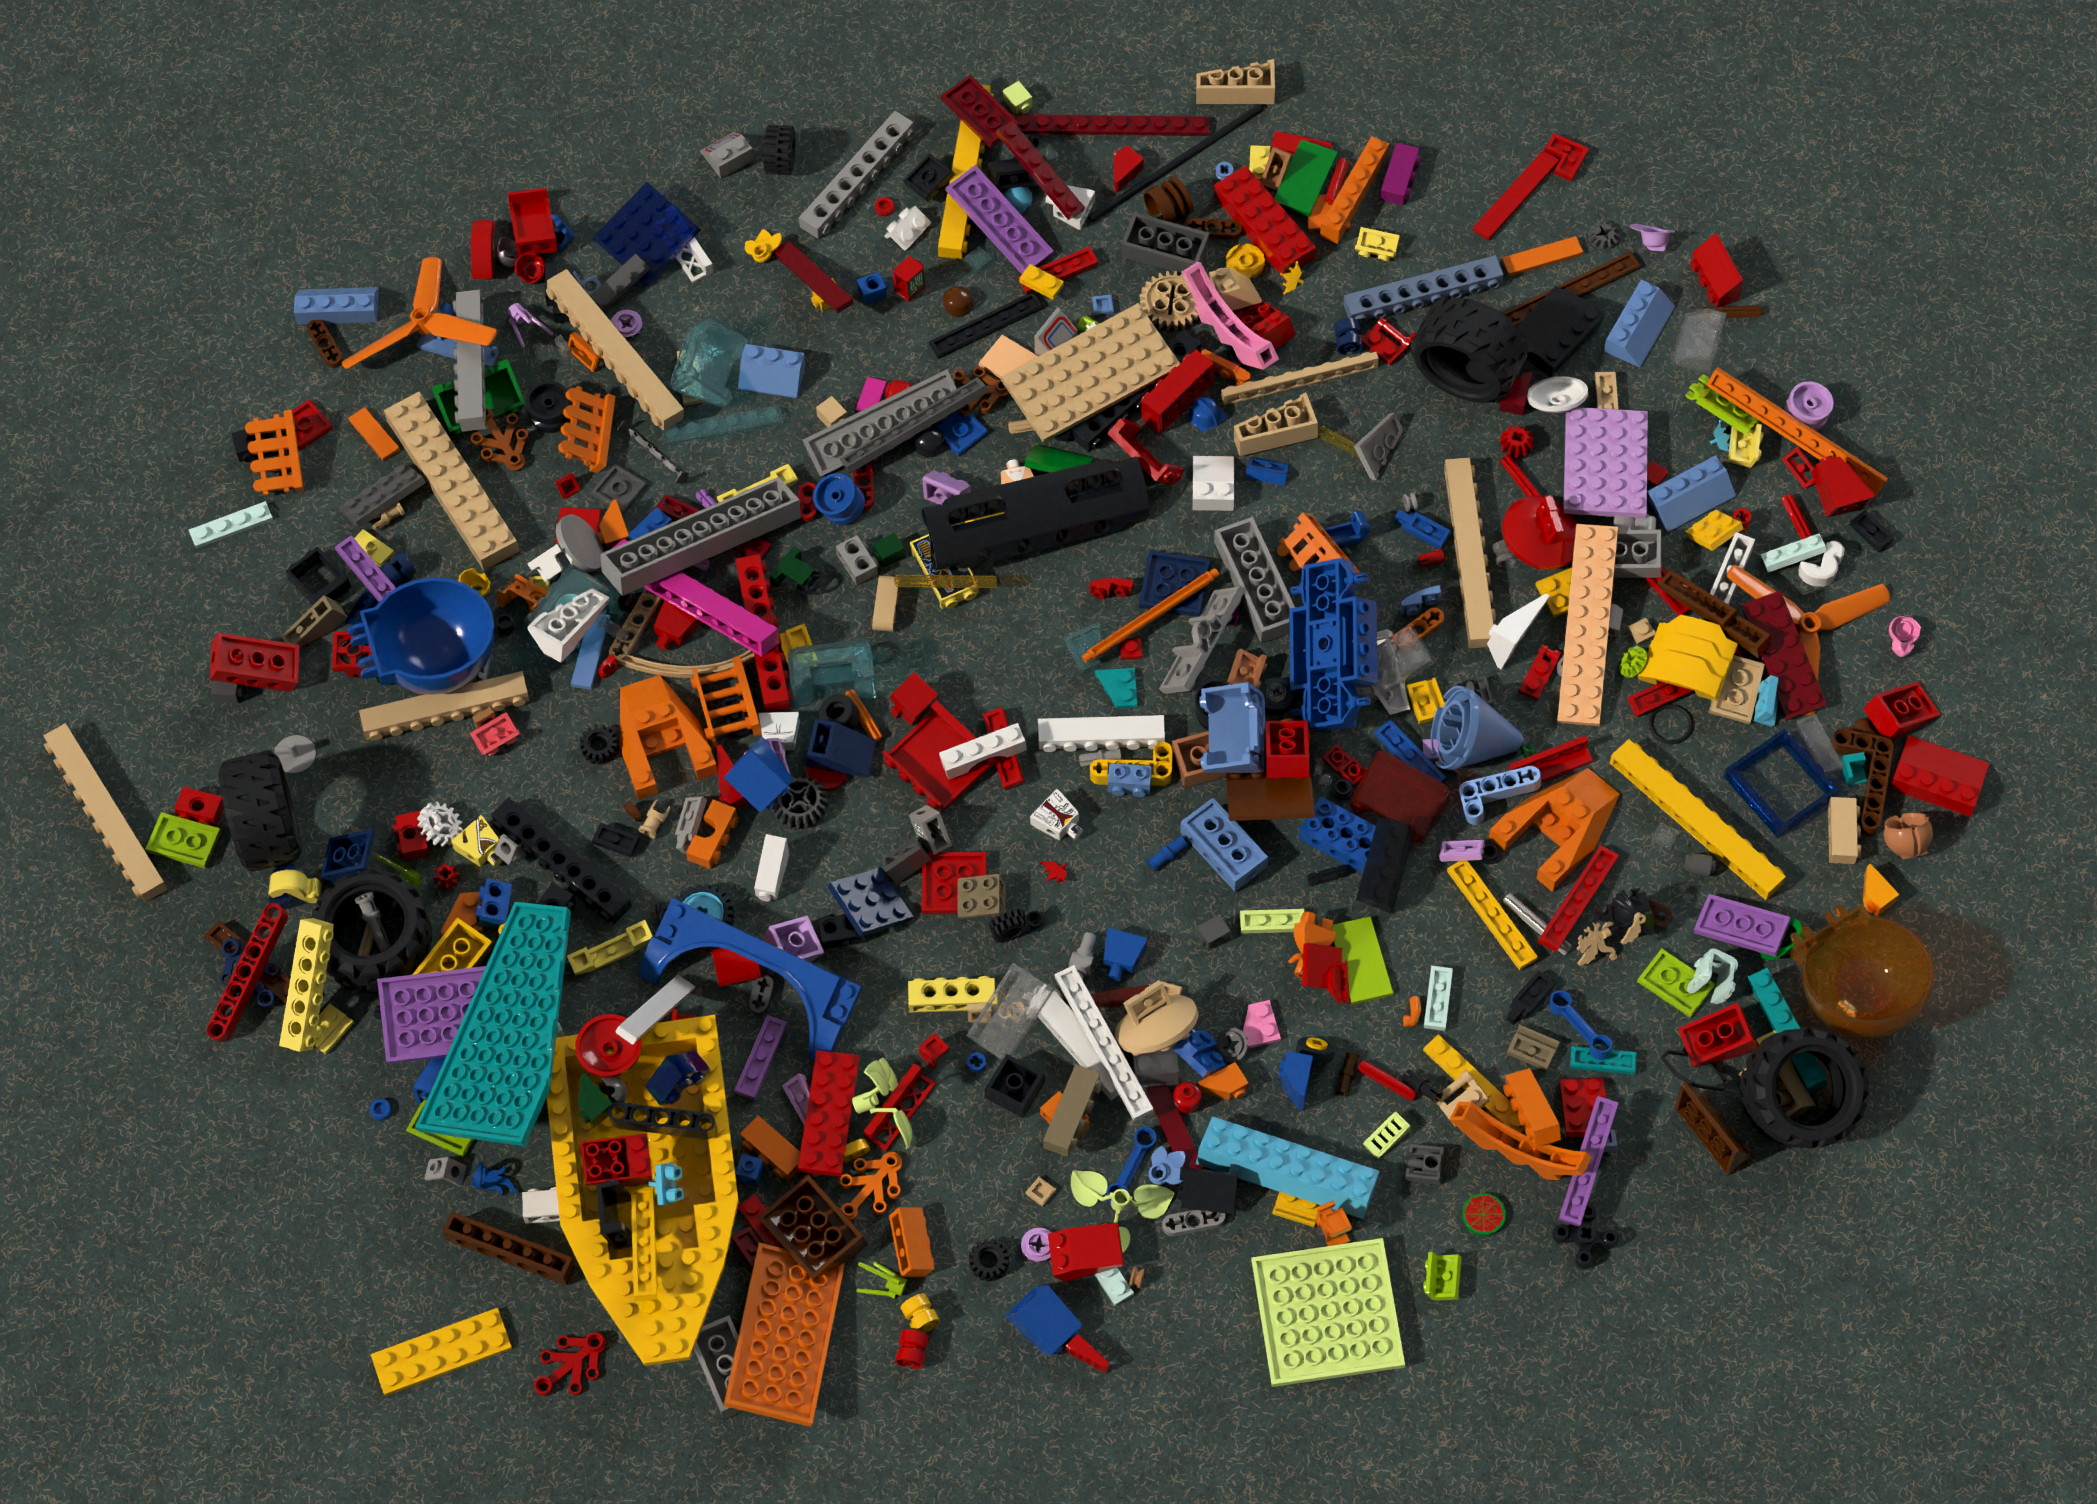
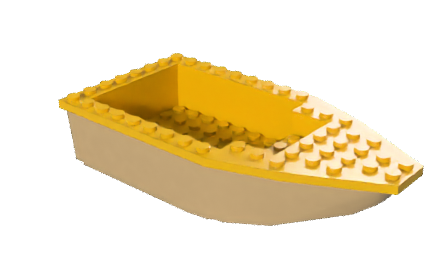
M715 1015L657 1023L641 1037V1054L635 1065L627 1072L615 1076L621 1078L627 1087L628 1098L626 1103L711 1114L718 1127L717 1134L711 1139L618 1129L612 1125L609 1116L595 1128L590 1123L585 1124L578 1116L580 1113L578 1097L581 1075L585 1073L598 1088L600 1079L604 1077L589 1073L580 1064L575 1051L577 1035L556 1037L551 1087L547 1095L561 1228L590 1288L643 1365L650 1366L690 1360L725 1267L739 1203ZM609 1049L607 1051L608 1054H612L614 1052L613 1049ZM617 1113L614 1118L620 1119L625 1113ZM640 1115L636 1121H643L646 1116ZM661 1118L658 1123L664 1124L668 1121V1118ZM684 1120L680 1123V1126L685 1127L690 1121ZM705 1123L701 1128L708 1129L712 1124ZM647 1133L652 1179L655 1180L657 1164L675 1162V1166L682 1168V1177L676 1180V1188H682L684 1198L674 1203L658 1205L656 1188L653 1187L658 1299L635 1301L633 1248L628 1247L616 1250L601 1235L597 1186L585 1185L580 1142ZM647 1184V1185H639V1186H631V1187L624 1186V1187L631 1193V1189H633V1188H643V1187H651V1186H649V1184ZM631 1201L617 1204L618 1221H622L632 1232Z

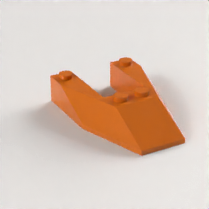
M661 675L620 687L619 747L638 800L658 794L656 782L647 760L651 756L686 745L698 781L718 774L714 756L699 720Z
M1587 768L1530 796L1510 810L1490 829L1489 840L1505 852L1532 824L1560 846L1538 869L1537 879L1553 892L1595 850L1620 793Z

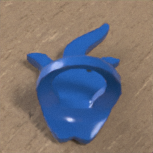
M553 214L551 218L557 226L554 229V233L562 231L565 235L561 244L557 245V251H560L575 238V234L572 233V230L560 218Z
M479 1162L478 1170L472 1175L474 1179L471 1183L472 1186L482 1190H496L502 1196L503 1190L497 1185H506L513 1193H518L508 1178L500 1176L506 1171L505 1165L500 1170L486 1169L484 1162Z

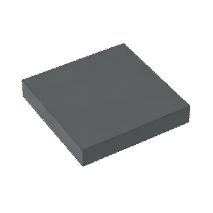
M614 463L590 494L608 506L612 500L616 499L621 514L624 515L648 485L645 481Z

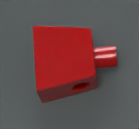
M664 600L654 624L655 635L659 636L656 646L661 650H666L672 642L681 647L700 626L701 621Z

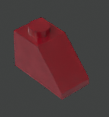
M1528 372L1515 379L1508 394L1501 400H1497V404H1500L1499 411L1523 416L1533 373Z

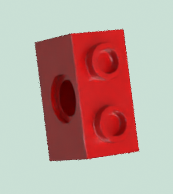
M183 787L174 810L180 818L217 827L224 811V804L221 796ZM203 807L202 810L195 811L197 808Z
M420 811L395 816L397 824L393 825L395 837L399 836L400 843H396L399 856L403 855L405 861L430 856L426 834L421 835L423 829L417 826L420 823L417 820ZM409 835H415L412 839H406Z

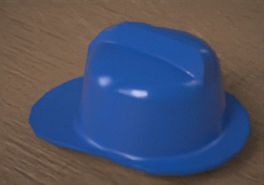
M1201 397L1194 399L1188 420L1200 431L1205 432L1215 426L1218 427L1219 423L1229 418V416L1213 399Z

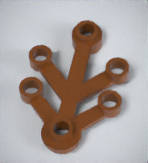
M982 367L974 368V379L978 377L989 386H986L988 392L979 399L966 404L963 408L969 409L968 411L959 409L960 415L968 417L984 395L991 394L988 400H982L979 403L980 412L983 414L989 413L992 409L991 407L999 398L1009 396L1010 393L1006 387L1003 389L999 388L1000 386H1005L1001 379L996 380L985 374V370ZM956 370L953 373V380L958 384L965 385L972 381L965 376L963 370Z
M486 408V413H488L486 416V426L496 440L485 438L481 433L476 432L471 436L472 444L474 446L501 449L506 454L493 453L492 449L484 448L481 451V457L485 462L504 463L511 471L521 470L525 465V458L522 452L525 442L529 439L528 431L526 429H519L516 432L518 441L513 451L510 443L515 427L519 424L518 416L511 413L506 417L507 427L503 436L494 422L492 410ZM512 418L516 419L515 422H510L509 420ZM521 434H526L523 438L519 437ZM477 437L481 438L479 441H474ZM490 453V456L485 457L484 454ZM513 459H518L515 463L511 462Z

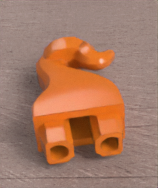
M1312 912L1302 913L1300 922L1295 923L1294 938L1301 953L1293 955L1288 960L1289 963H1294L1298 960L1294 975L1301 979L1303 974V944L1313 943L1331 946L1336 936V933L1332 931L1333 921L1322 918L1319 919L1317 926L1315 925L1316 914Z

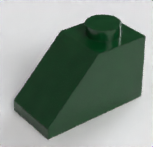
M583 1073L580 1078L578 1097L580 1113L578 1116L585 1124L590 1123L595 1128L609 1116L608 1109L613 1103Z

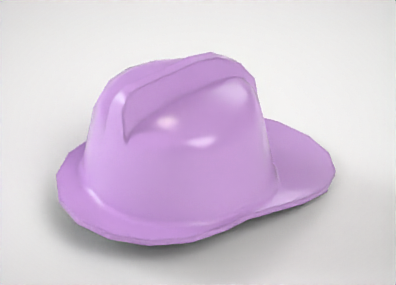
M1630 225V228L1641 231L1643 244L1651 251H1665L1669 243L1670 233L1675 232L1674 230H1664L1654 226Z

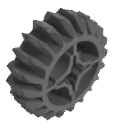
M800 773L799 778L796 779L791 775L793 778L789 784L791 788L784 796L779 794L775 798L777 802L772 807L776 819H780L782 825L788 822V827L791 828L796 824L798 830L801 827L800 824H804V827L807 829L808 822L815 825L816 819L822 820V814H826L827 811L825 806L828 805V800L826 799L827 792L824 791V786L822 784L818 785L817 779L811 781V776L809 775L803 779V775ZM812 793L817 798L814 806L809 801ZM785 796L790 801L788 809L782 804Z

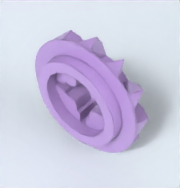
M632 310L619 311L611 319L612 324L625 339L626 337L633 338L637 333L640 334V329L643 327L640 315ZM629 321L631 327L626 326L623 328L622 323H628Z
M1033 1228L1025 1233L1021 1241V1248L1028 1260L1031 1259L1038 1263L1039 1261H1047L1051 1257L1048 1234L1051 1232L1049 1230ZM1039 1237H1041V1242L1045 1247H1041L1039 1253H1037L1036 1247L1032 1245L1036 1244Z

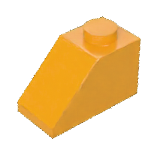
M1869 864L1864 874L1863 902L1868 912H1873L1876 916H1879L1897 902L1899 894L1872 864Z

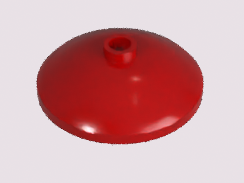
M615 1014L600 1015L588 1021L581 1028L576 1038L575 1051L580 1064L589 1073L599 1077H615L627 1072L635 1065L641 1054V1038L636 1043L631 1044L615 1032L618 1026L627 1018ZM609 1049L614 1050L612 1054L607 1053Z

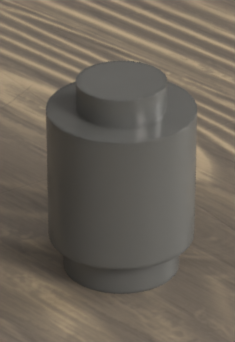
M1686 854L1684 871L1693 875L1709 877L1710 873L1715 872L1716 861L1712 860L1710 855Z

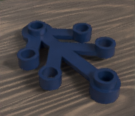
M235 938L227 939L221 948L226 960L220 981L226 986L229 982L224 981L225 977L230 975L231 978L234 962L236 961L238 964L246 947ZM236 946L235 952L231 953L230 948ZM260 949L254 952V956H259ZM276 963L266 964L263 972L275 977L280 974L281 968ZM276 966V971L271 973V968ZM251 968L245 971L244 977H248L251 974ZM258 980L255 986V990L258 993V1003L266 1008L272 1007L276 1002V995L266 989L261 981ZM241 988L235 991V997L237 993L242 992ZM271 996L270 1002L266 1003L265 998Z

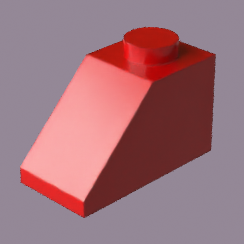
M1128 145L1122 150H1118L1113 157L1114 190L1116 192L1120 191L1144 169V158Z

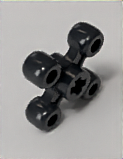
M1590 1204L1586 1205L1579 1228L1570 1229L1566 1225L1560 1224L1553 1229L1552 1233L1556 1243L1564 1244L1572 1241L1577 1244L1579 1252L1576 1254L1575 1264L1583 1270L1590 1268L1592 1265L1593 1256L1590 1251L1592 1246L1599 1244L1603 1245L1606 1249H1613L1619 1242V1235L1614 1230L1596 1231L1592 1225L1596 1217V1209ZM1582 1234H1584L1585 1236L1588 1234V1235L1590 1236V1238L1588 1239V1238L1586 1237V1238L1584 1239V1238H1582Z

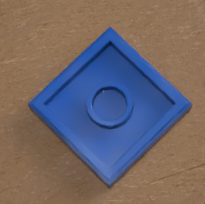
M959 410L954 411L935 425L944 434V443L958 457L989 433L972 414L968 415V417H963L960 415Z

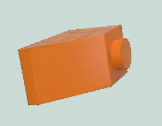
M614 499L599 524L600 532L597 533L600 543L605 544L606 549L614 547L623 539L630 541L617 500Z
M1236 1062L1199 1081L1198 1087L1202 1094L1231 1100L1244 1097L1247 1094L1249 1083Z

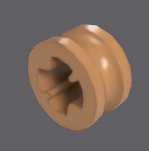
M1136 1266L1133 1267L1129 1286L1137 1285V1288H1141L1145 1269L1138 1270Z

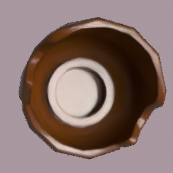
M958 286L948 289L943 294V306L949 315L963 317L971 312L973 299L969 290Z

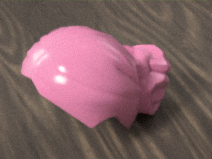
M1899 616L1894 618L1889 625V635L1893 640L1891 648L1899 657L1909 655L1914 648V643L1919 638L1921 627L1916 620L1911 617Z

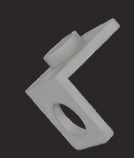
M505 834L500 836L494 853L508 865L527 856Z
M450 1157L430 1159L424 1179L428 1181L445 1179L457 1186H461L466 1165ZM453 1166H456L459 1170V1176L456 1179L451 1174Z

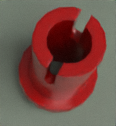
M1436 548L1433 552L1417 555L1421 568L1435 563L1440 565L1441 562L1445 561L1442 549L1438 550Z

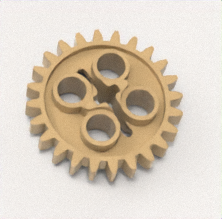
M1166 271V276L1159 273L1158 279L1152 276L1151 282L1146 281V287H1142V294H1140V306L1148 318L1152 319L1153 325L1159 323V329L1165 325L1167 331L1173 326L1175 331H1177L1179 325L1185 329V323L1192 325V319L1198 320V313L1194 307L1196 302L1183 274L1177 276V271H1175L1173 275H1170L1169 271ZM1174 286L1175 292L1173 299L1172 314L1168 315L1169 302L1171 299V290Z

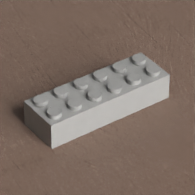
M1253 517L1215 530L1214 543L1234 586L1240 587L1244 591L1241 601L1260 642L1264 643L1289 634L1290 609L1295 608Z

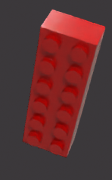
M1247 166L1242 167L1214 184V198L1233 220L1239 221L1242 225V231L1255 246L1263 251L1265 258L1279 274L1290 273L1289 267L1295 268L1296 261L1299 262L1298 265L1301 268L1315 259L1316 246Z

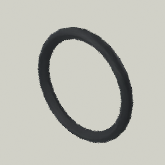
M1667 704L1658 707L1652 712L1649 718V729L1652 735L1660 742L1678 744L1685 741L1691 735L1693 721L1690 714L1684 708ZM1676 709L1686 716L1689 728L1682 738L1667 740L1655 732L1653 720L1661 710Z

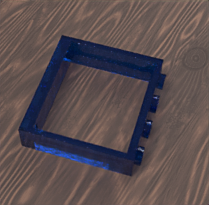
M1785 728L1728 766L1723 776L1777 838L1828 804L1830 798L1837 797L1839 791L1834 785L1835 781L1825 775L1823 768L1811 759L1809 752L1805 748L1802 749L1797 743L1795 736H1791ZM1779 745L1785 748L1825 793V795L1786 822H1783L1740 774L1744 769Z

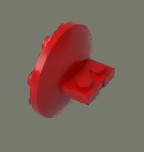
M1529 496L1517 500L1508 508L1502 521V534L1509 551L1522 562L1539 570H1553L1562 568L1573 560L1576 524L1578 522L1572 514H1563V505L1554 501L1553 496Z

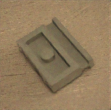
M1519 1025L1507 1050V1055L1547 1071L1559 1046V1041Z

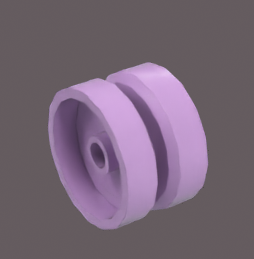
M1812 381L1802 382L1793 388L1783 410L1815 431H1819L1825 425L1833 409L1834 402L1831 393L1821 384Z

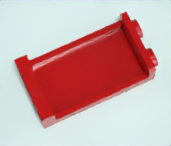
M547 188L509 192L508 201L517 256L519 257L525 252L536 254L557 252Z
M1120 418L1107 434L1131 457H1137L1140 466L1156 482L1168 485L1176 484L1181 479L1182 473L1185 470L1182 467L1171 464L1163 466L1135 438L1142 427L1137 422Z

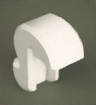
M1837 541L1826 543L1827 552L1823 554L1821 567L1807 562H1800L1798 569L1800 578L1812 586L1824 587L1831 584L1836 577L1838 565L1841 564L1844 556V547L1841 543Z

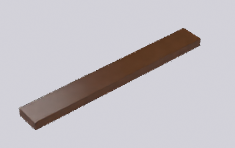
M1630 251L1557 287L1582 297L1641 269V265ZM1552 289L1502 312V314L1517 327Z

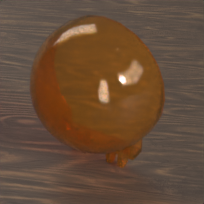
M1839 904L1835 907L1836 913L1840 916L1839 918L1831 911L1824 914L1825 919L1829 922L1827 926L1815 933L1806 925L1801 928V932L1806 939H1803L1797 932L1790 935L1792 942L1795 944L1791 947V958L1801 967L1802 987L1808 1004L1821 1021L1843 1035L1858 1039H1877L1893 1035L1911 1024L1920 1015L1929 1001L1934 983L1933 961L1926 946L1908 928L1892 920L1870 916L1861 905L1848 912L1846 908Z

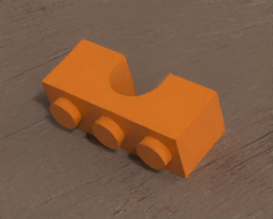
M712 800L704 816L705 825L714 828V834L706 838L694 835L686 851L688 861L709 869L712 868L713 864L718 863L721 856L720 850L722 846L728 844L729 832L731 828L734 829L737 826L739 820L736 808L716 800Z

